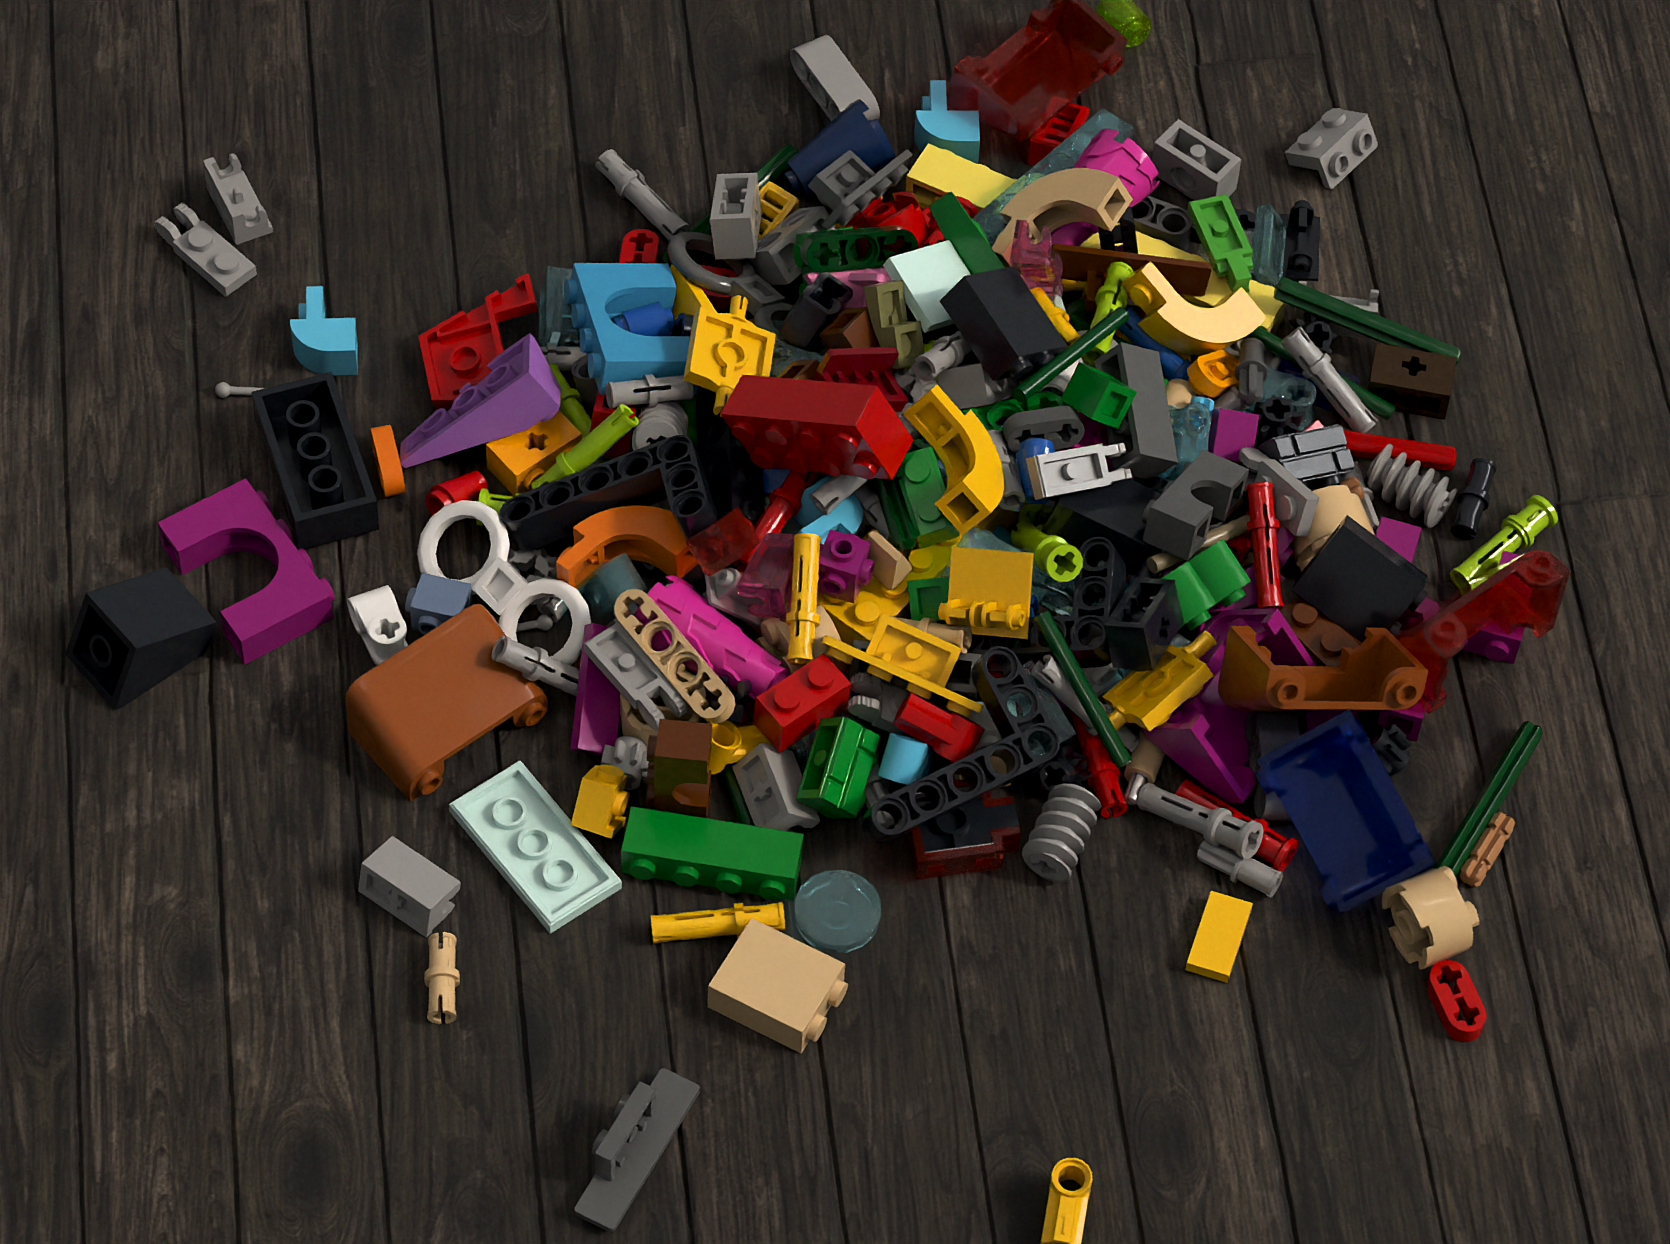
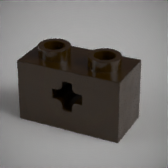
M1376 343L1367 390L1395 406V411L1445 420L1451 397L1457 357L1446 356L1437 352L1407 349L1398 345Z

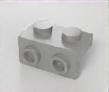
M1332 108L1325 112L1321 119L1307 132L1300 135L1297 141L1285 151V155L1289 165L1318 170L1324 187L1333 189L1377 148L1378 142L1368 114Z

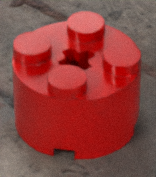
M912 192L892 193L895 200L883 203L881 197L878 200L874 199L861 213L857 212L844 226H853V229L899 225L914 234L917 239L918 249L921 248L929 237L928 225L917 198ZM898 236L894 244L884 245L878 241L880 248H889L896 252V254H898L899 247L905 246V241ZM865 238L856 239L857 259H860L868 251V242Z

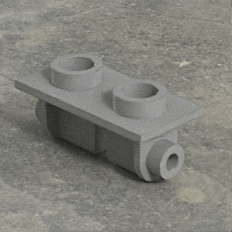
M709 567L704 569L708 604L760 629V623L765 617L781 611L787 606V599L782 591L764 584L757 587L756 580L739 573L734 568L721 569L718 572Z

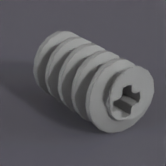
M679 400L658 402L656 407L646 408L644 404H640L636 414L639 424L634 427L632 435L633 451L672 436H686L688 416Z
M1387 444L1371 463L1364 478L1365 484L1368 483V488L1375 495L1382 491V499L1386 503L1396 500V508L1398 510L1405 511L1410 508L1409 514L1413 519H1419L1424 516L1425 526L1428 528L1434 527L1448 511L1455 498L1457 489L1451 492L1446 491L1449 478L1446 476L1437 484H1434L1435 470L1432 468L1424 475H1419L1421 466L1419 460H1416L1408 468L1404 466L1407 458V453L1405 452L1399 454L1395 459L1390 458L1393 445Z
M1063 783L1054 786L1049 792L1048 800L1042 807L1041 815L1037 817L1035 828L1029 834L1028 842L1023 847L1022 856L1029 868L1049 881L1065 883L1070 880L1072 873L1070 869L1077 865V855L1084 850L1083 841L1089 839L1090 828L1097 822L1095 811H1099L1102 807L1100 801L1091 792L1075 784Z

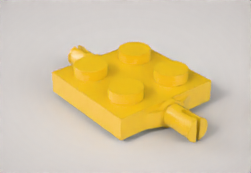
M740 295L731 298L729 313H718L700 306L693 317L683 380L715 392L716 398L713 413L716 416L723 410L742 374L770 377L776 334L758 328L746 320L748 300L746 297H743L741 300Z
M1204 630L1188 646L1175 647L1170 644L1153 671L1137 672L1132 670L1102 697L1105 702L1114 708V711L1108 717L1115 730L1117 731L1125 723H1136L1150 732L1155 727L1164 724L1170 718L1171 713L1184 701L1196 696L1202 690L1203 685L1214 676L1206 663L1199 660L1217 644L1213 636Z

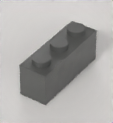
M1121 342L1095 360L1096 369L1110 374L1137 391L1119 429L1106 425L1109 445L1124 443L1126 453L1121 454L1119 457L1111 458L1113 470L1120 468L1130 469L1132 476L1152 480L1178 463L1160 356L1158 351Z

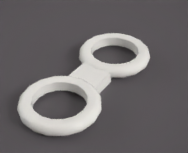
M461 500L445 505L429 519L420 535L417 550L420 572L447 578L438 567L436 557L438 541L443 532L455 521L465 518L482 521L490 535L491 547L489 557L483 567L473 576L457 581L471 584L472 595L478 594L500 615L499 626L506 636L518 642L516 635L518 619L529 604L536 599L546 596L562 599L571 613V633L564 647L550 657L569 666L575 663L582 652L584 626L591 623L588 604L580 592L563 580L542 578L528 582L507 562L510 548L507 527L497 511L486 504L478 501ZM524 658L525 661H527V662H529V663H531V664H534V665H536V666H539V667H541V668L544 669L543 666L538 665V664H536V663H534V662H531V661H529V660H526V659Z

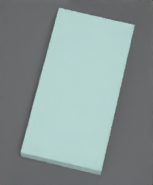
M521 761L516 762L449 804V812L550 934L622 889L620 878L578 828L571 825V820Z

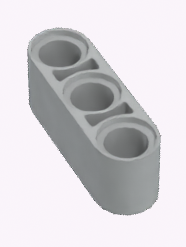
M824 35L791 49L790 59L797 76L830 121L850 103L861 99L869 108V110L863 112L867 120L879 119L880 110L876 98L829 35Z

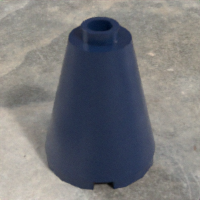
M861 99L850 103L786 163L788 171L783 175L794 194L801 192L804 197L815 195L816 193L808 187L809 183L818 173L848 150H851L875 174L889 164L892 159L896 158L892 146L877 119L867 120L863 114L869 108Z

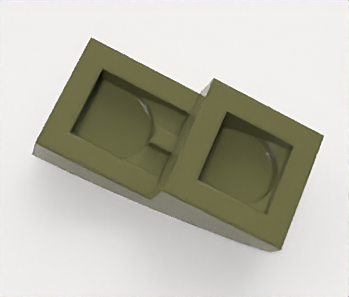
M890 280L865 286L866 304L880 347H895L899 353L892 368L900 369L913 365L916 362L915 358L924 354L921 321L907 320L903 280Z

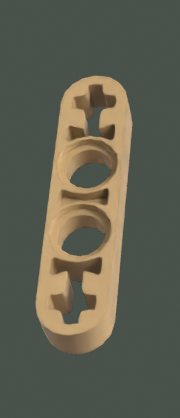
M629 589L621 593L616 599L614 611L622 626L699 716L707 722L714 724L727 720L734 711L735 698L724 682L651 597L639 589ZM633 602L641 605V611L651 621L646 626L635 616L631 615L632 612L629 606ZM660 630H669L672 634V641L669 647L663 651H654L651 646L652 637ZM685 661H696L698 672L694 679L689 682L679 681L677 677L678 667ZM705 686L713 695L719 697L718 702L721 705L719 709L714 710L708 707L709 702L698 690Z

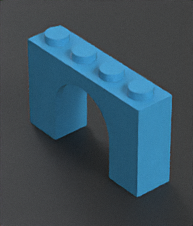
M668 263L573 264L571 279L565 280L564 299L566 304H571L572 324L574 328L579 329L580 349L582 353H587L588 374L590 378H595L600 395H606V383L639 380L643 375L653 374L655 378L684 374L690 336H643L626 331L613 323V319L621 317V312L658 301L663 309L669 307L672 312L677 287ZM693 384V394H697L698 385Z

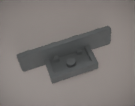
M906 149L875 174L851 150H848L818 173L809 183L808 187L816 193L817 198L822 204L833 210L821 227L826 231L837 223L844 227L857 212L861 213L874 199L878 200L890 186L894 187L906 175L909 169L904 165L913 154Z
M662 1068L650 1086L639 1081L631 1095L625 1093L622 1096L614 1113L616 1120L609 1131L603 1129L593 1144L592 1154L595 1155V1175L574 1208L577 1217L610 1233L616 1230L699 1095L700 1087L698 1084Z

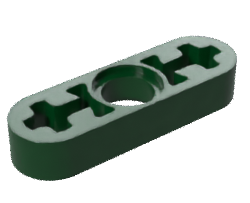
M899 225L824 231L808 235L801 244L800 255L803 262L817 272L883 267V264L889 257L918 249V243L912 232ZM897 236L905 241V246L898 248V254L889 248H880L878 243L879 241L884 245L894 244L897 241ZM865 238L868 242L867 253L860 259H852L850 255L851 244L856 239ZM820 243H822L828 249H838L840 256L834 252L824 253L820 261L813 256V251H818Z

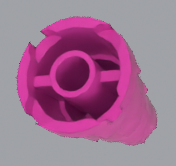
M1102 129L1092 138L1073 168L1097 169L1119 177L1133 198L1129 204V207H1132L1149 196L1157 188L1160 180L1155 181L1153 179L1159 173L1148 155L1133 140L1127 137L1122 143L1114 140L1119 133L1118 131ZM1073 222L1060 226L1042 240L1028 261H1036V258L1040 257L1044 259V264H1047L1050 248L1053 243L1079 246L1092 235L1098 233V226L1086 222Z
M670 575L666 576L668 582L671 583L668 587L657 582L647 593L718 677L722 675L729 676L728 688L737 692L739 681L744 679L750 680L751 691L748 698L756 701L758 695L789 676L788 669L781 666L783 664L782 661L743 633L741 628L719 613L713 606L709 605L708 600L693 590L694 586L678 576ZM639 605L634 616L646 626L651 621L643 614L640 609L641 605ZM660 630L655 633L651 641L654 651H663L669 647L672 641L671 632L669 630ZM688 660L682 663L685 665L686 671L697 675L698 665L696 661Z

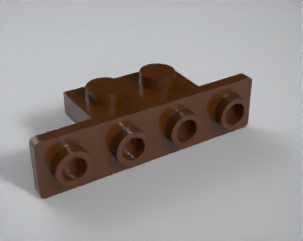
M1058 243L1051 245L1047 265L1050 266L1049 277L1085 282L1084 311L1089 312L1096 311V294L1098 289L1104 285L1107 269L1113 262L1126 263L1135 272L1151 261L1178 294L1204 296L1211 275V264L1206 262ZM1127 292L1129 301L1126 309L1132 306L1144 318L1147 314L1132 301Z

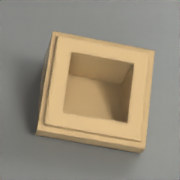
M872 530L867 538V541L871 542L869 559L875 561L872 574L888 589L892 590L912 571V565L877 531L874 532Z

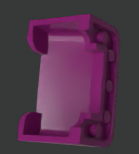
M1278 608L1225 610L1211 618L1197 637L1206 630L1217 642L1215 646L1199 658V660L1206 663L1214 676L1203 685L1202 690L1196 696L1187 699L1176 708L1164 724L1155 727L1150 732L1139 726L1150 742L1217 798L1226 803H1243L1252 794L1256 784V775L1250 767L1244 766L1248 761L1245 733L1248 712L1232 710L1222 701L1218 694V681L1229 626H1250L1256 632L1258 646H1265L1272 653L1270 661L1274 665L1316 666Z

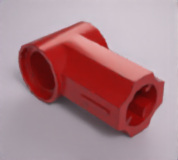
M909 692L901 703L892 723L903 732L931 745L933 751L952 762L971 755L986 730L965 716L954 711L949 713L912 692Z

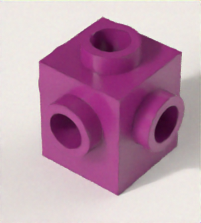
M830 529L824 544H820L817 592L854 604L862 584L868 585L874 570L875 561L869 559L871 542L862 540L855 534L841 533Z

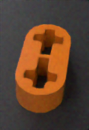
M391 425L370 428L373 454L384 497L405 494L403 472Z

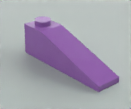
M530 333L496 356L487 365L492 371L476 386H472L469 382L466 383L459 390L460 394L448 411L443 408L436 410L401 442L400 463L404 468L527 430L539 421L544 423L550 420L557 413L560 407L561 387L538 343Z

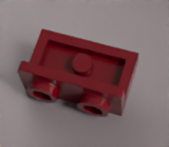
M895 347L829 349L812 377L814 381L878 386L895 412H902L908 401L891 372V368L899 356Z

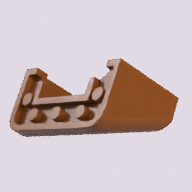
M481 604L467 607L355 680L346 693L345 700L349 734L410 802L422 794L428 795L434 792L443 781L444 761L507 719H510L517 727L533 726L548 712V699L537 681L527 680L522 676V672L492 660V650L496 641L502 635H506L495 618Z
M1229 626L1218 681V694L1229 708L1239 712H1372L1402 710L1415 705L1422 697L1428 669L1386 628H1366L1365 636L1367 638L1360 646L1355 649L1342 647L1339 666L1274 665L1270 661L1272 653L1265 646H1258L1256 632L1250 626Z

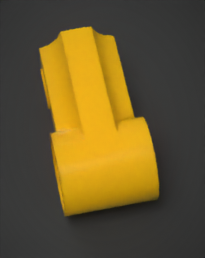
M728 720L715 724L708 722V724H712V750L709 765L711 774L720 773L727 764L737 763L761 742L772 745L753 724V721L735 724Z
M1065 1158L1054 1166L1051 1174L1040 1244H1081L1092 1185V1171L1083 1160ZM1074 1180L1081 1185V1188L1076 1191H1069L1064 1189L1060 1182Z

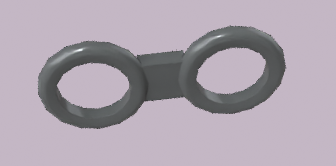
M681 232L669 240L667 254L672 264L683 276L712 292L730 295L731 297L740 295L741 300L743 297L747 298L748 305L746 310L754 315L753 324L758 328L776 334L775 352L792 361L817 359L821 363L828 351V347L822 339L820 342L824 349H814L809 352L796 351L784 342L783 337L780 336L772 321H784L794 305L783 303L785 297L756 275L751 262L747 258L740 261L721 259L736 272L737 277L720 276L695 263L686 251L699 250L715 256L711 235L699 232Z

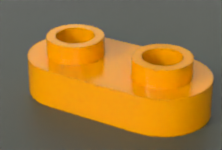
M1224 350L1201 355L1187 368L1188 383L1198 395L1212 398L1225 394L1232 386L1238 389L1239 381L1235 377V368L1239 360Z

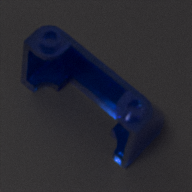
M1350 709L1257 759L1262 769L1256 771L1255 774L1267 795L1275 791L1278 798L1281 799L1322 874L1325 884L1318 887L1330 910L1338 907L1341 914H1344L1382 894L1387 887L1416 876L1437 865L1430 848L1363 727Z

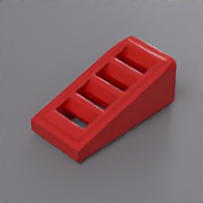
M1052 99L1030 141L1029 165L1053 172L1065 170L1070 163L1088 119L1090 108ZM1055 117L1062 118V119H1066V120H1070V121H1073V122H1069V121L1057 119V118H1055Z

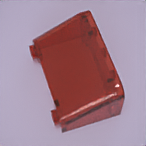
M1050 0L1046 8L1044 7L1040 11L1037 9L1032 11L1028 23L987 57L982 59L978 55L973 59L970 55H967L955 65L946 94L947 104L955 111H979L980 123L1019 141H1024L1027 138L1034 140L1043 132L1047 122L1105 74L1112 76L1120 69L1125 61L1122 55L1128 40L1083 0Z
M1532 550L1482 573L1394 633L1393 636L1428 669L1425 689L1417 703L1428 714L1445 703L1447 693L1443 689L1442 683L1448 673L1447 665L1449 658L1457 654L1464 647L1465 641L1493 621L1508 635L1515 631L1516 627H1527L1533 629L1532 633L1537 638H1540L1553 629L1571 571L1550 552Z

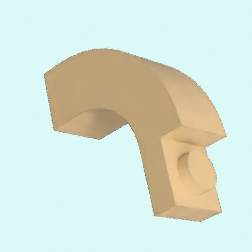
M1072 168L1048 174L1019 191L1001 210L1000 213L1008 224L997 236L992 250L1005 268L1014 266L1017 272L1020 273L1042 240L1053 230L1068 223L1086 222L1112 231L1133 198L1119 177L1097 169Z

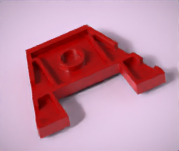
M529 273L515 279L516 285L500 294L496 290L484 297L485 303L467 314L462 310L418 336L431 399L435 409H450L454 400L460 394L459 390L466 383L469 382L472 386H476L492 371L487 365L504 351L498 326L499 322L539 311Z

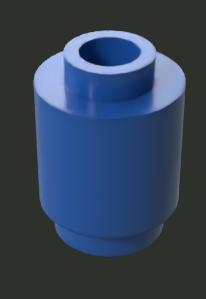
M659 301L621 312V317L613 319V323L620 328L643 336H670L675 323L670 308L663 309Z

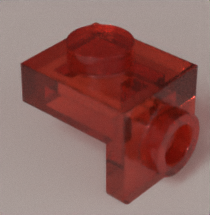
M739 507L729 511L709 527L686 541L687 546L707 576H711L739 560L761 543L755 534L753 524L743 515Z

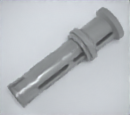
M1151 783L1145 784L1138 794L1137 805L1139 809L1146 810L1173 823L1201 833L1208 844L1212 846L1224 845L1235 850L1237 855L1243 859L1253 857L1261 845L1264 832L1263 825L1257 821L1245 822L1233 817L1232 812L1226 808L1211 810L1158 788Z

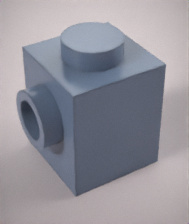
M422 573L417 588L411 587L409 589L405 603V611L409 612L411 616L412 630L425 635L471 606V584Z

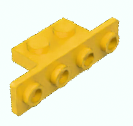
M884 613L866 652L826 634L822 640V643L830 646L827 654L848 664H851L854 657L869 663L866 672L888 682L891 681L893 675L907 680L909 683L906 690L930 700L932 693H936L949 699L945 706L946 708L968 718L972 710L981 714L984 705L945 688L962 651V648Z

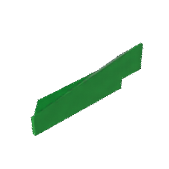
M953 192L946 193L929 206L945 240H950L971 275L1005 268L992 250L980 224L970 218Z

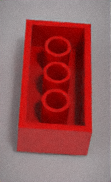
M742 374L720 413L731 428L732 434L750 454L752 462L763 469L780 468L790 469L799 473L810 471L826 473L831 476L842 474L859 476L869 480L873 478L893 480L914 440L878 386Z

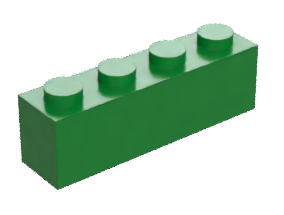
M631 806L621 850V873L630 874L642 880L656 878L673 881L685 887L695 885L712 887L728 894L743 892L760 895L764 899L772 901L781 899L794 901L803 856L804 834Z

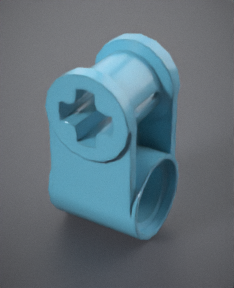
M890 733L878 775L909 785L928 776L935 751L931 749V745L925 742Z

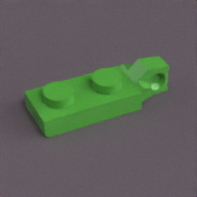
M1224 194L1189 202L1188 214L1213 271H1216L1218 277L1226 276L1227 283L1232 292L1242 287L1246 293H1249V282L1252 279L1249 271L1253 270L1254 266L1252 262L1253 251L1228 195Z

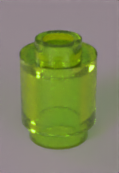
M1133 0L1100 1L1097 7L1099 20L1123 47L1137 46L1147 39L1151 29V20Z

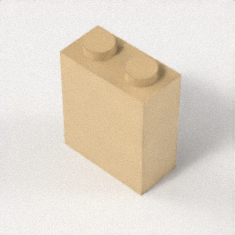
M751 918L708 985V1008L802 1053L809 1040L816 1042L819 1039L827 1022V1018L824 1016L831 1005L838 1007L846 994L848 983L844 982L845 963Z

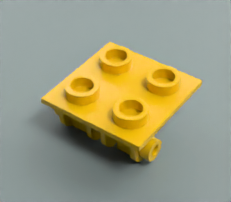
M952 546L948 602L940 604L938 610L939 619L945 620L948 625L969 626L972 634L1028 639L1034 553Z

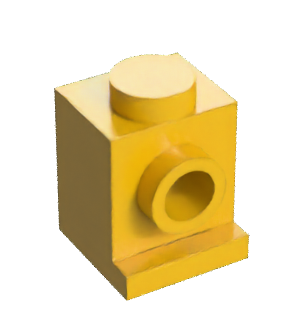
M595 765L582 778L571 821L572 826L610 839L624 826L626 817L622 815L628 804L629 792L624 791L628 776L624 775L623 770L612 765Z

